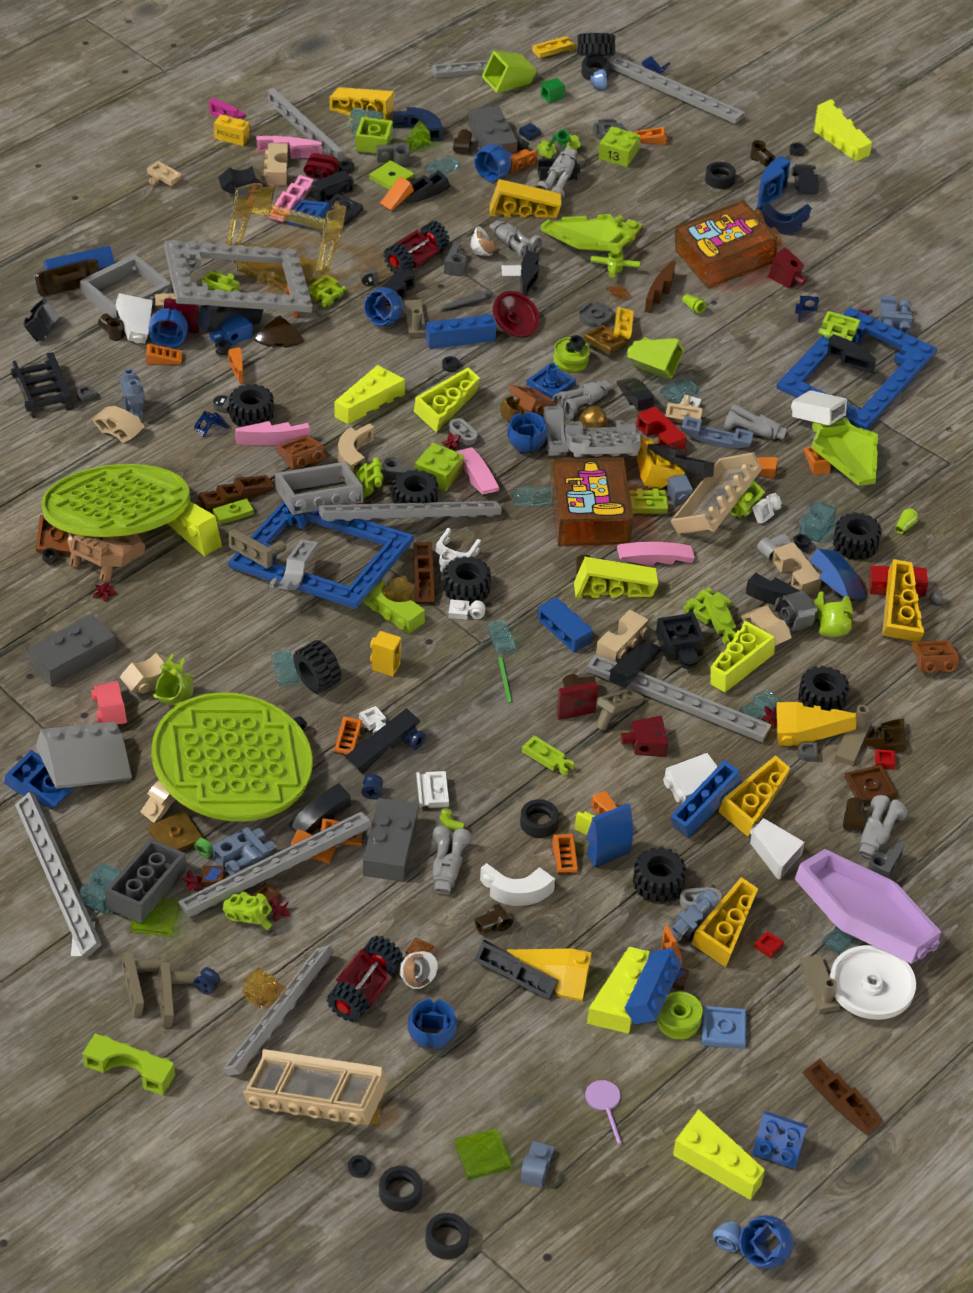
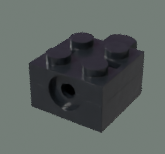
M687 613L657 618L656 636L666 661L679 659L684 669H694L698 664V656L704 653L705 637L695 614Z

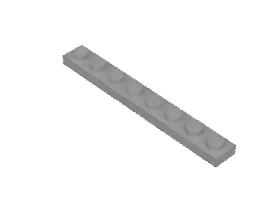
M274 88L268 89L269 104L309 140L322 142V152L325 155L334 156L339 162L343 161V150L286 100L281 93Z
M330 946L316 948L222 1070L227 1076L240 1075L248 1068L247 1064L259 1054L260 1047L272 1037L271 1033L274 1029L283 1023L284 1016L295 1007L297 999L306 993V988L318 977V972L321 968L330 962L329 958L334 953Z

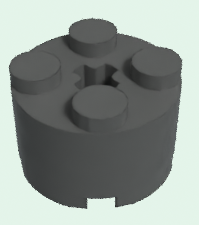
M805 591L779 597L774 605V611H778V619L785 620L790 632L812 627L815 614L818 612L816 604L812 603Z

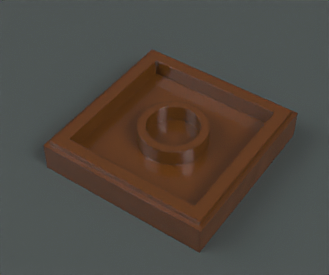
M882 765L846 772L844 775L854 797L862 799L865 805L871 804L873 797L878 795L887 796L890 800L897 798V792Z

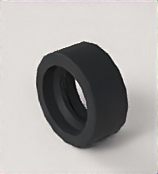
M589 56L583 59L581 74L585 79L591 81L593 73L598 71L591 68L603 69L606 71V77H609L610 62L608 59L602 56Z
M726 162L710 163L706 167L705 181L710 187L715 189H727L735 182L736 170L731 164ZM714 174H724V175H726V176H725V177H719V176H716V175H714Z
M543 799L527 802L521 809L520 826L522 830L534 838L549 837L558 828V809L552 802ZM535 813H543L548 815L551 821L546 824H535L528 819V816Z
M398 1165L389 1168L380 1177L379 1197L387 1208L403 1212L411 1210L421 1200L422 1180L414 1169ZM396 1180H406L414 1186V1192L406 1197H395L387 1191V1186Z
M445 1212L437 1214L430 1219L426 1226L425 1243L432 1255L440 1259L450 1260L459 1257L467 1249L469 1228L467 1222L461 1216ZM442 1227H452L460 1232L461 1239L453 1245H442L434 1239V1232Z

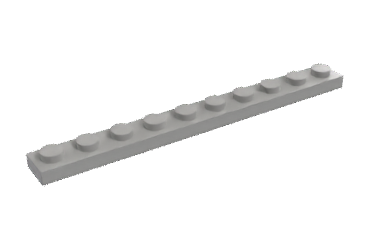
M616 55L609 61L610 68L614 71L731 123L736 124L744 117V111Z
M497 501L320 505L319 514L326 521H335V519H343L345 521H352L353 519L371 520V518L387 520L389 518L406 519L407 517L423 519L424 517L442 518V516L458 518L460 516L477 517V515L493 517L501 515L502 508Z
M595 654L587 666V672L609 680L610 670L617 662ZM639 672L627 686V688H631L636 692L762 743L771 730V724L642 672Z
M28 792L15 806L80 954L88 958L102 945L36 796Z
M359 812L178 901L180 908L188 917L197 915L201 911L219 904V902L231 897L233 894H238L247 888L254 887L256 884L272 878L274 875L290 869L294 865L308 860L312 856L324 852L338 843L345 842L348 838L363 833L372 827L371 821L362 812Z

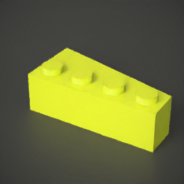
M830 99L819 104L814 132L856 162L870 156L872 142L860 129L857 130L851 119L847 120L844 117V112L834 106L835 102Z
M377 365L334 401L335 418L349 425L366 416L368 411H375L379 409L380 405L393 402V398L404 396L405 379Z
M469 367L417 396L415 398L414 413L437 433L477 393L480 377Z
M191 501L180 516L167 523L204 557L222 547L216 516Z
M590 557L584 558L574 581L576 598H583V596L599 598V595H610L611 598H618L621 595H627L628 597H653L658 586L656 568Z
M745 621L742 624L741 630L736 632L733 641L727 644L726 650L719 655L711 666V685L725 693L775 654V636Z
M628 947L590 1005L587 1024L629 1034L632 1020L624 1008L647 962L650 951Z
M698 1109L675 1140L673 1155L751 1200L762 1185L765 1169Z

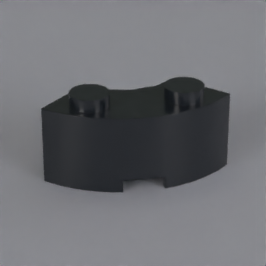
M794 164V167H792L791 173L794 176V189L797 190V194H817L819 192L818 174H814V170H816L814 164Z
M253 166L244 170H235L229 167L218 177L221 189L235 195L256 193L266 187L263 174Z
M45 298L41 299L30 310V317H26L23 323L36 342L46 339L48 333H50L51 326L60 318Z

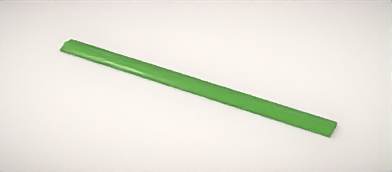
M500 657L498 660L507 702L510 703L512 699L503 658Z

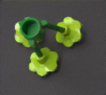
M560 130L557 132V135H553L550 142L542 140L541 144L537 145V150L541 157L551 159L552 155L556 154L553 144L555 140L557 144L563 146V152L566 147L577 151L581 143L577 135H570L569 130Z

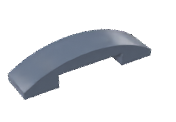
M684 417L681 430L698 441L724 448L749 447L754 432L736 428V432L732 433L703 426L700 419Z

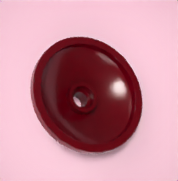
M506 291L495 299L492 308L494 319L507 334L524 338L532 335L537 330L540 321L539 313L535 304L527 296L516 291Z

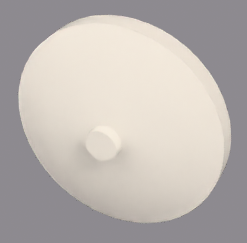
M872 945L857 946L846 950L837 957L830 973V978L835 979L837 982L834 997L839 1004L849 1012L867 1019H888L901 1014L911 1004L916 990L915 975L909 964Z

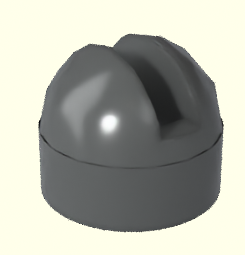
M935 591L930 594L929 600L932 605L942 606V591Z

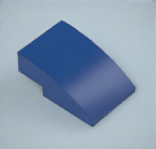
M782 155L771 162L763 172L757 207L766 201L771 203L781 197L782 190L787 188L791 161Z
M817 549L810 562L823 571L819 578L843 597L849 596L850 599L865 600L866 596L861 582L850 564L837 551Z
M30 750L5 775L4 784L17 793L25 796L28 792L35 794L39 804L50 808H55L75 788L56 789L41 756L33 750Z
M629 803L592 818L586 839L590 844L587 856L594 868L630 854L633 841V821Z

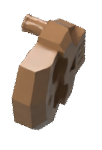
M69 533L67 541L71 552L69 565L80 567L81 559L84 558L102 566L99 579L109 582L112 579L113 567H122L128 564L131 559L143 556L146 545L138 534L92 537Z

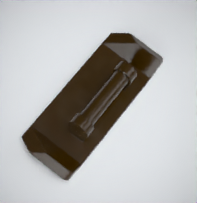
M86 259L38 272L35 274V281L39 295L45 297L80 288V280L100 271L98 260Z

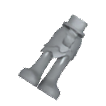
M566 147L564 152H561L560 156L548 171L549 176L546 181H539L535 188L561 193V200H563L565 196L563 187L567 178H570L577 151ZM559 178L556 186L551 190L555 179Z
M497 220L489 226L499 239L508 247H513L522 258H524L527 251L537 253L543 245L542 237L534 235L531 239H528L510 223Z
M597 380L582 384L575 390L556 393L552 399L557 401L556 406L564 408L565 416L571 420L577 416L578 407L584 404L589 406L603 396H606L612 390V386L606 380L601 382Z
M733 403L723 428L724 431L729 432L734 426H740L747 429V431L754 432L753 435L768 439L773 437V440L776 438L784 440L787 433L786 428L780 427L781 424L762 414L757 416Z
M878 795L873 797L871 801L873 813L865 823V829L859 843L860 849L858 853L861 856L870 859L873 853L879 852L885 846L890 837V831L896 820L902 821L908 814V809L898 800H893L889 807L890 799L887 796ZM889 807L887 816L883 824H881L880 819Z
M438 826L433 830V839L438 845L437 857L433 864L434 891L441 894H450L462 865L463 857H461V853L470 843L471 833L466 829L455 830L452 853L447 855L451 842V831L447 827Z

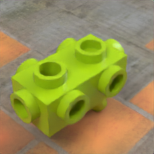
M211 270L202 278V284L207 283L208 290L240 292L239 282L233 280L234 275L232 273L225 276Z
M753 480L730 513L739 518L743 515L747 517L753 511L751 507L762 500L761 496L765 491Z
M241 892L240 895L233 894L223 903L222 909L229 921L261 924L265 930L272 926L266 918L272 911V908L267 898L262 894L250 896L246 892Z

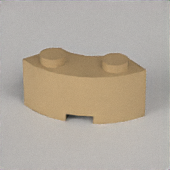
M117 406L105 407L92 419L102 434H112L122 443L132 439L145 427L138 416H134Z
M768 605L758 607L741 616L743 622L747 621L775 636V646L792 638L785 620L775 617Z
M155 653L144 662H131L120 678L131 692L144 694L156 690L157 682L163 674L160 665L165 664L168 657Z

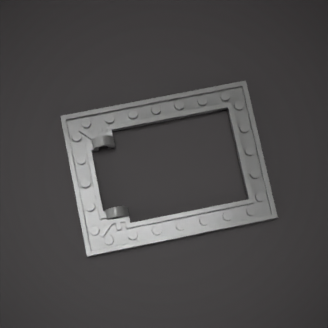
M165 240L164 242L176 303L312 312L313 305L297 250L277 249L274 247L261 248L259 246H233L211 244L208 242H180L177 240ZM201 258L282 264L290 295L208 290L207 283H203L202 287L196 285V282H191L188 270L195 271L201 265ZM190 260H195L194 264H189Z

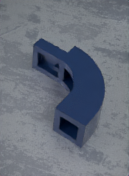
M407 107L406 111L392 112L393 128H417L424 132L426 141H442V123L434 113L416 107Z
M766 201L754 210L752 218H756L760 222L759 226L769 232L791 234L801 230L803 223L810 218L812 208L807 204L793 213L785 214L775 210Z

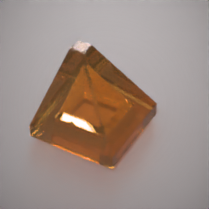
M612 286L606 288L608 292L621 299H627L625 287Z
M415 937L405 951V954L409 955L419 951L430 953L434 945Z

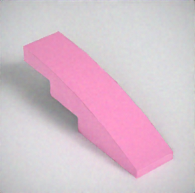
M257 136V153H265V150H268V143H288L290 159L309 158L312 153L322 154V142L295 137Z
M299 175L294 184L291 183L286 192H282L268 217L282 223L287 220L300 200H304L313 187L311 183L314 182V179Z
M270 421L235 429L236 444L281 445L305 435L310 436V426L308 423L290 426L289 422L271 426Z
M472 447L456 451L464 455L463 471L469 475L470 483L482 495L499 491V486L486 463Z
M634 542L618 544L617 546L620 560L651 567L656 562L673 565L675 560L692 563L695 559L691 545L670 542Z

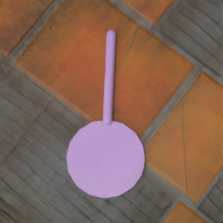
M606 1080L592 1082L585 1092L586 1101L592 1108L607 1112L615 1138L620 1145L622 1141L611 1113V1109L615 1108L619 1103L620 1091L616 1085Z

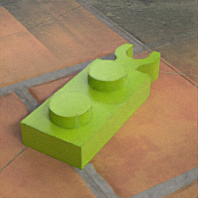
M723 595L705 598L703 602L716 633L723 634L722 642L727 645L729 642L728 637L732 641L735 638L736 633L734 629L736 625Z
M535 735L522 746L524 754L552 771L558 768L562 775L567 776L568 769L566 767L574 769L575 763L572 760L565 759L566 754Z

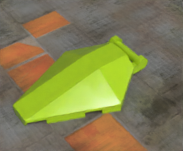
M610 214L597 215V219H587V216L562 217V221L554 222L547 219L541 225L542 232L577 249L612 252L613 254L620 253L628 242H632L636 238L633 231L623 230L619 227V224Z
M847 417L840 418V420L831 425L812 422V429L816 432L811 447L858 486L876 483L877 433L851 425Z

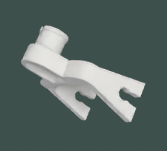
M447 528L436 544V552L440 554V571L443 572L445 566L449 565L451 560L455 561L457 557L477 556L481 540L477 539L467 553L452 550L446 547L450 542V537L448 536L451 533V529Z

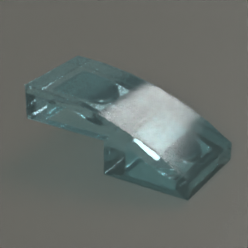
M448 154L440 161L435 158L424 167V170L431 175L440 170L445 175L460 165L459 161Z
M684 379L661 388L660 393L669 401H682L685 395L698 394L700 388L690 379Z
M531 485L514 489L513 504L517 506L552 503L553 490L550 485L534 490Z
M506 619L487 622L488 633L497 653L516 650Z
M290 649L270 652L278 686L298 683Z
M766 689L754 695L753 701L740 707L739 712L760 720L762 716L767 715L764 711V706L772 710L781 699Z
M835 925L834 930L824 937L822 944L840 955L856 937L841 931Z

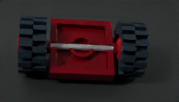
M433 220L420 229L421 232L416 230L386 248L383 252V257L386 258L384 262H387L386 266L390 267V271H394V274H397L405 268L409 270L413 266L417 268L446 248L450 243V240H448L450 237L447 235L448 231L444 230L445 227L441 226L442 223Z
M378 935L372 937L363 949L356 952L335 980L338 983L327 996V1002L329 1003L328 1006L333 1008L332 1011L338 1013V1017L343 1016V1019L346 1021L348 1019L349 1022L359 1020L363 1013L373 1005L392 979L390 975L402 962L403 954L399 952V947H395L396 944L394 942H389L390 939L386 938L385 940L384 936L378 937Z

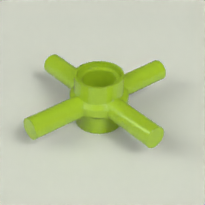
M622 250L618 254L610 252L608 258L591 256L592 263L608 265L610 278H614L616 273L621 272L623 266L640 268L641 265L639 261L624 260Z

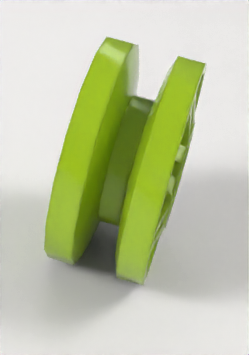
M570 337L560 339L555 344L553 361L555 365H558V369L570 373L584 370L589 363V345L586 343L582 347V351L577 352L566 347V343L570 342Z
M677 991L669 993L657 1018L658 1028L664 1035L672 1039L682 1040L696 1035L702 1023L703 1008L701 1002L687 992Z

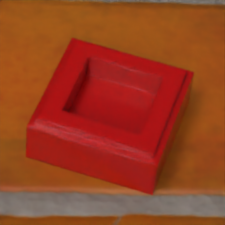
M875 749V766L882 765L884 769L895 770V751Z
M766 931L755 942L754 948L771 959L783 947L784 941Z

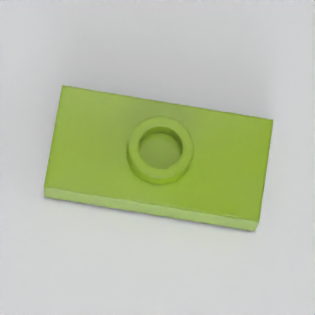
M247 499L214 508L213 514L216 516L219 524L222 525L254 515V509Z

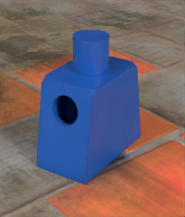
M235 316L229 319L221 330L210 332L209 337L213 342L225 339L235 344L253 337L252 323L242 316Z

